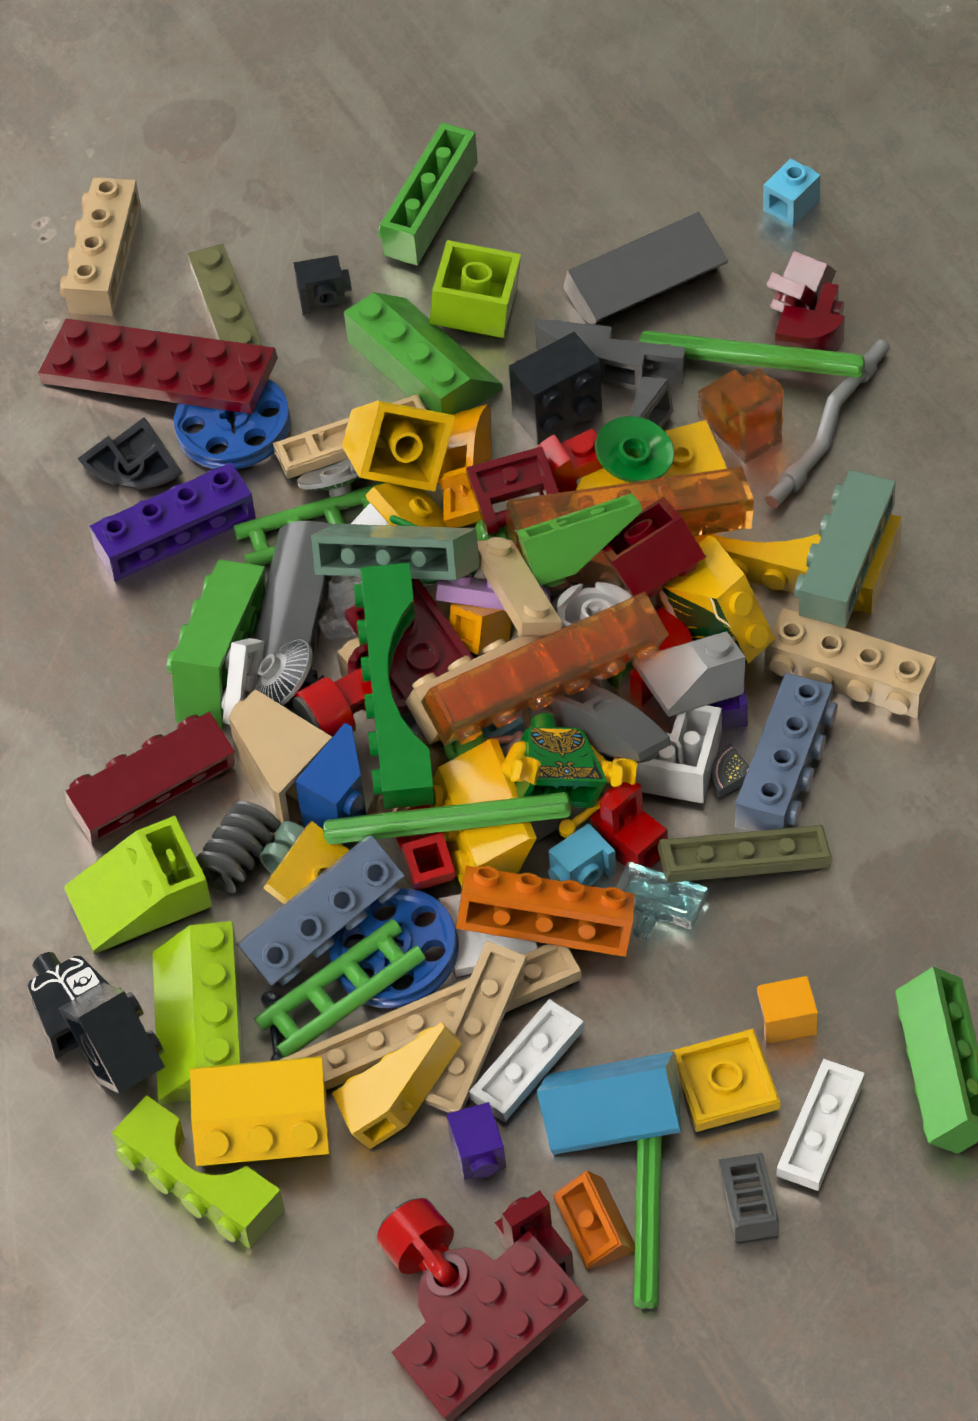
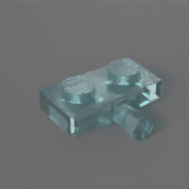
M629 861L616 888L624 892L635 893L634 911L641 914L632 932L639 939L642 935V940L650 938V934L657 921H666L692 930L708 897V887L689 881L666 883L664 873Z

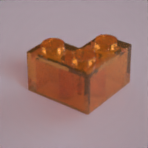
M760 368L743 377L734 369L698 390V416L702 421L707 420L710 429L746 464L782 442L784 392L779 382L774 378L770 379Z

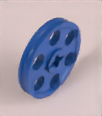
M268 379L252 414L232 411L234 418H236L234 422L235 434H233L231 423H229L230 414L228 410L179 403L174 415V428L182 451L193 462L211 469L222 467L230 462L235 469H242L265 460L274 453L273 443L286 439L289 433L291 417L285 394L276 383ZM274 407L280 410L272 417L260 415L267 408ZM193 424L204 426L197 433L190 434L185 432L186 428ZM254 436L266 438L260 445L251 446L246 444ZM217 444L228 446L224 452L219 454L208 452L211 447Z
M401 888L382 904L376 899L364 909L368 916L350 931L343 926L332 935L335 943L330 947L331 962L349 950L344 947V942L348 937L354 934H361L366 938L392 918L385 921L375 919V914L384 906H392L396 908L395 915L392 918L402 929V933L393 938L395 942L400 941L401 949L404 953L416 945L423 954L429 948L435 946L445 949L443 957L434 962L424 960L405 974L414 977V982L409 988L396 990L392 987V983L365 1003L370 1006L379 1008L403 1007L434 993L450 976L457 961L459 939L447 909L433 896L419 890ZM425 912L436 914L434 922L429 926L418 927L414 925L415 919L420 914ZM378 949L361 961L359 966L362 969L374 970V975L390 965L391 962ZM345 974L338 978L348 994L356 989Z

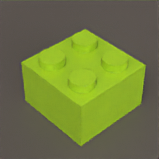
M447 240L432 290L429 324L504 338L518 287L521 254Z

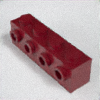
M210 711L200 717L198 715L187 717L178 724L175 731L164 737L162 734H158L149 738L142 744V749L129 756L126 754L118 755L106 764L104 770L93 776L90 774L82 775L69 785V789L65 790L66 804L91 845L235 766V751Z

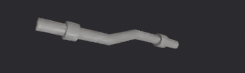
M878 340L865 355H862L865 360L862 377L846 376L828 396L815 442L795 464H789L779 476L780 482L765 498L766 503L770 507L778 508L791 492H796L807 480V473L830 448L841 405L861 382H867L877 371L876 365L890 350L887 342Z

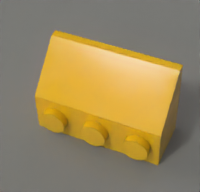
M489 739L438 767L433 778L435 804L430 805V808L517 798L515 782H512L511 778L505 776L502 772V764L505 757L498 739ZM531 822L438 832L443 833L455 869V876L458 877L461 887L463 885L466 865L473 867L489 866L498 871L518 874L537 839Z
M322 1056L190 1069L191 1124L196 1166L329 1154L331 1138Z

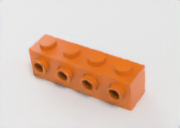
M466 865L456 929L626 957L633 924L635 893L624 892L615 887L599 888L582 885L573 880L557 881L545 879L531 873L515 874L503 872L489 866L473 867Z

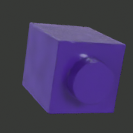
M489 1102L447 1114L449 1136L464 1180L473 1177L486 1178L494 1175L498 1170L506 1168L504 1145Z

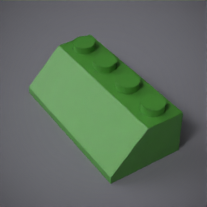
M373 292L344 311L348 342L408 397L418 394L426 410L452 415L475 408L503 389L502 383L437 325L429 324L430 319L407 298Z

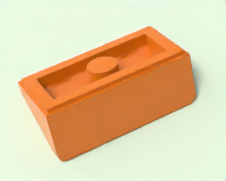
M585 1171L553 1194L587 1269H595L635 1252V1243L605 1180L601 1176Z

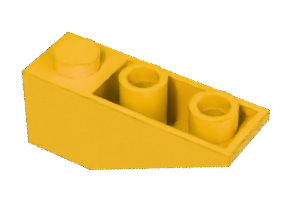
M441 1022L435 1027L422 1031L415 1040L401 1049L386 1054L379 1063L362 1074L350 1077L342 1087L332 1092L351 1134L370 1150L406 1127L461 1046L460 1039Z

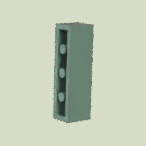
M849 469L844 484L838 483L836 485L831 506L834 507L832 513H825L819 529L820 542L819 544L813 543L811 545L806 563L807 567H809L806 575L799 574L796 581L794 597L799 598V616L846 628L894 509L896 481Z
M333 524L311 535L315 575L361 576L360 567L410 563L411 579L458 580L480 568L476 528Z

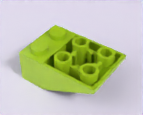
M176 816L135 831L64 886V890L94 954L212 907L206 878Z

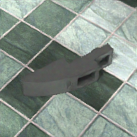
M536 318L537 350L575 332L600 360L601 383L632 390L638 389L642 377L668 379V382L684 383L686 373L685 347L612 339V327Z
M582 681L528 706L531 720L538 714L551 713L555 717L557 727L581 729L584 731L589 743L598 752L605 753L609 757L619 756L634 760L637 763H643L654 759L657 752L671 745L670 737L641 710L608 690Z

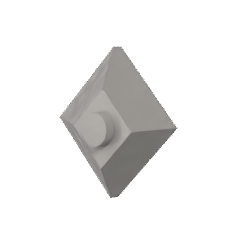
M727 631L633 659V666L668 717L735 697L744 692L746 657Z

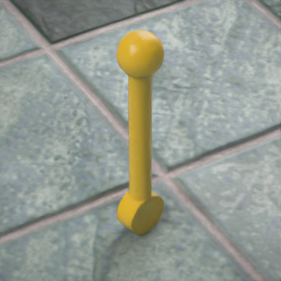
M603 796L597 800L593 808L587 807L572 820L565 819L559 824L561 836L567 838L575 833L576 827L600 809V801Z

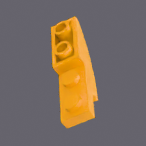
M488 404L452 414L455 416L438 479V483L443 489V521L448 527L459 528L476 523L481 519L466 476V467L492 460L491 408Z

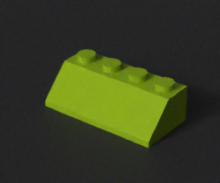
M232 921L189 925L152 952L155 1032L164 1050L159 1056L165 1066L157 1071L158 1101L160 1105L191 1102V1068L244 1063L238 946L236 945L237 941Z

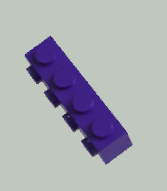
M230 462L222 467L209 470L204 475L186 483L178 484L170 490L148 500H142L119 513L104 517L100 521L89 525L95 551L114 582L225 533L233 529V525L256 519L252 493Z

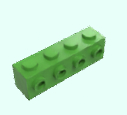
M441 122L386 216L381 221L378 237L382 239L383 256L414 265L419 264L478 163L476 134L474 131Z
M931 967L895 990L899 1007L898 1016L904 1030L907 1044L906 1052L912 1067L915 1093L919 1099L924 1122L923 1131L929 1144L959 1154L978 1142V1045L963 979L936 967Z

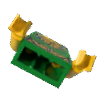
M541 713L532 718L531 727L525 730L520 742H516L511 746L502 764L503 774L511 778L512 782H516L517 798L565 792L570 798L571 807L590 808L595 806L606 783H610L613 787L621 786L622 782H627L631 785L636 784L638 763L631 759L620 758L613 760V762L607 761L589 743L584 731L579 728L557 727L555 717L551 713Z

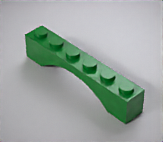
M410 563L360 567L362 583L354 584L356 608H364L365 620H357L359 645L368 644L369 656L361 657L363 682L371 681L372 694H364L367 719L375 718L376 731L368 732L370 757L379 756L380 769L372 770L374 795L383 794L384 809L433 805L435 803L429 748L414 735L402 719L390 689V671L394 653L403 634L415 619Z

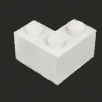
M708 705L677 714L672 733H666L670 737L671 745L657 752L654 759L638 763L636 782L642 786V792L704 803L713 763L722 738V708Z

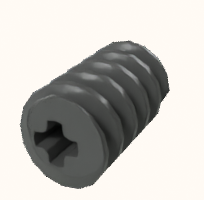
M249 801L233 803L229 814L225 815L221 821V827L216 828L212 834V839L207 841L203 847V852L199 853L196 857L207 884L222 892L236 893V887L233 882H244L247 877L244 870L253 869L255 865L253 858H259L263 851L261 845L269 844L272 840L270 832L275 833L280 826L279 820L271 812Z

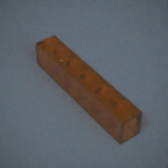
M741 466L506 500V530L509 540L513 541L524 559L516 531L632 493L641 503L642 510L665 497L680 514L695 537L752 528L754 498Z
M643 592L435 685L428 690L421 703L444 746L456 740L462 745L480 736L483 733L481 729L493 723L496 728L511 723L518 718L517 712L528 707L533 712L538 711L551 704L555 700L553 696L566 691L568 695H573L583 690L590 684L589 680L596 676L602 675L603 679H607L624 670V664L637 659L638 663H642L660 653L659 646L669 634L648 596Z

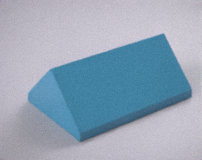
M674 1051L547 1074L537 1090L548 1142L553 1155L682 1132L677 1060Z

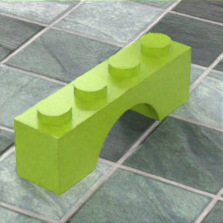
M147 1095L111 1132L117 1150L115 1155L124 1166L130 1170L138 1168L148 1175L149 1181L155 1188L164 1194L169 1192L175 1194L182 1199L183 1206L197 1218H201L203 1215L215 1223L218 1232L231 1242L239 1240L248 1248H251L285 1211L281 1190L248 1166L228 1174L208 1175L195 1171L186 1165L180 1158L181 1149L185 1141L180 1118Z

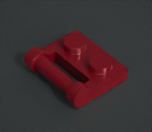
M542 446L466 467V476L487 536L499 533V528L548 514L551 517L564 514L563 503ZM543 491L545 499L496 513L492 507L493 504Z

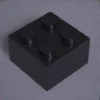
M575 332L509 365L512 416L537 445L554 434L556 437L560 436L565 430L582 421L592 419L597 413L602 411L600 360Z
M103 982L58 1008L99 1084L120 1094L165 1067L159 1056L164 1052L163 1047L152 1030L146 1032L139 1017L144 1013L132 992L126 994L120 987L116 988Z

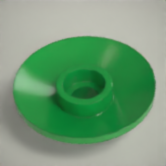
M624 416L609 421L601 428L595 442L596 455L603 468L614 477L629 483L642 484L658 480L668 472L674 458L673 444L667 433L654 422L641 417Z

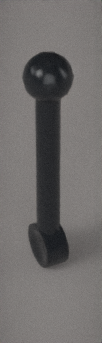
M267 991L261 996V1002L265 1009L279 1000L277 994L273 991ZM273 1025L270 1027L273 1055L270 1061L284 1058L276 1048L280 1044L278 1028Z

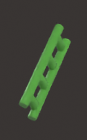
M384 482L353 490L341 496L329 497L233 525L237 540L250 537L255 552L244 555L246 564L264 566L271 563L275 546L270 547L265 532L279 529L291 522L306 521L325 515L328 523L345 524L340 510L361 504L365 509L370 503L366 499L367 493L374 486L384 484Z
M392 918L253 1019L262 1032L273 1025L278 1028L286 1040L277 1045L276 1048L283 1057H287L307 1046L423 962L426 957L417 945L404 953L393 940V938L402 933V929ZM379 949L391 964L370 978L359 966V963ZM345 974L356 989L335 1004L324 991V988ZM310 999L321 1014L300 1029L288 1014Z

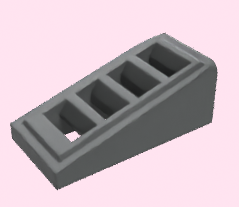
M642 377L638 385L631 416L645 418L662 428L674 412L668 379Z
M763 1153L719 1159V1168L734 1242L779 1236V1219ZM756 1168L755 1173L735 1176L731 1174L733 1170ZM759 1182V1186L735 1189L734 1187L736 1184ZM758 1195L762 1197L760 1200L738 1203V1198ZM758 1209H764L765 1213L741 1216V1212Z

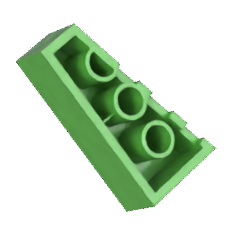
M218 559L212 574L206 575L202 596L193 602L191 619L188 624H183L181 627L177 649H172L168 655L167 673L172 674L175 722L180 723L192 715L200 717L210 711L220 729H223L224 710L221 707V699L227 687L228 670L226 669V656L231 648V643L253 638L257 614L261 608L266 587L265 566Z

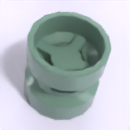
M290 821L281 823L274 834L275 841L267 844L259 855L260 862L269 872L273 874L304 830L302 826Z

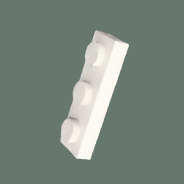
M549 999L469 1091L470 1100L477 1105L489 1102L493 1115L506 1122L584 1031V1021Z
M823 1059L778 1163L777 1177L819 1191L864 1084V1072Z

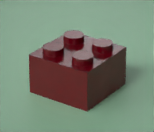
M665 497L643 509L636 518L602 549L603 554L618 578L636 601L641 598L647 599L655 596L664 588V583L677 575L681 577L691 573L698 567L699 561L706 557L683 518Z

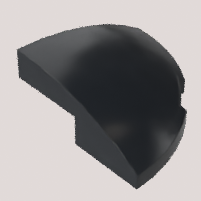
M145 417L115 439L108 435L77 458L94 476L113 486L124 485L136 487L137 489H147L165 484L183 474Z

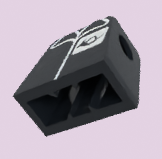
M46 952L34 960L32 967L38 976L30 980L27 987L51 1052L55 1059L78 1047L58 1008L103 982L109 983L82 956H74L60 963L53 952Z

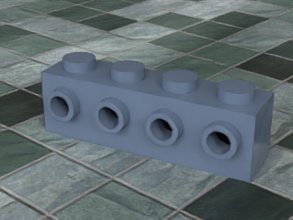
M785 673L735 803V827L749 831L788 828L789 824L796 825L802 802L798 801L801 791L808 792L812 783L814 768H811L813 758H821L826 742V735L822 734L825 726L832 727L836 718L838 703L832 702L833 685Z
M367 836L236 943V945L268 984L273 985L279 981L283 986L302 970L298 963L309 954H312L314 958L319 957L335 943L331 936L345 926L350 931L368 916L364 910L376 899L382 904L401 889L397 882L405 875L374 837Z

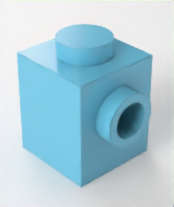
M790 158L763 185V211L794 227L820 201L821 175L812 168Z

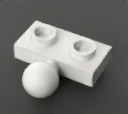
M248 638L231 643V648L226 656V669L228 670L227 687L221 699V707L224 710L223 723L230 725L229 716L233 707L240 700H245L254 691L259 677L258 668L263 660L265 641Z

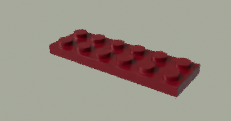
M66 318L38 375L43 384L252 414L278 356L274 347Z

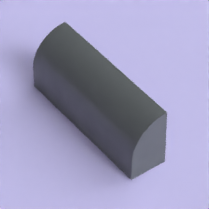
M697 212L568 270L563 288L581 317L589 324H595L727 264L728 259L700 212Z
M295 521L280 528L253 638L265 641L263 659L277 652L288 642L300 639L307 642L312 648L313 656L310 667L312 669L333 575H315L311 535L333 525L332 523Z

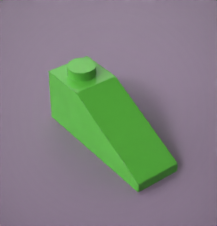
M631 493L518 530L516 532L525 562L540 586L554 587L566 581V577L576 574L643 510L641 503Z

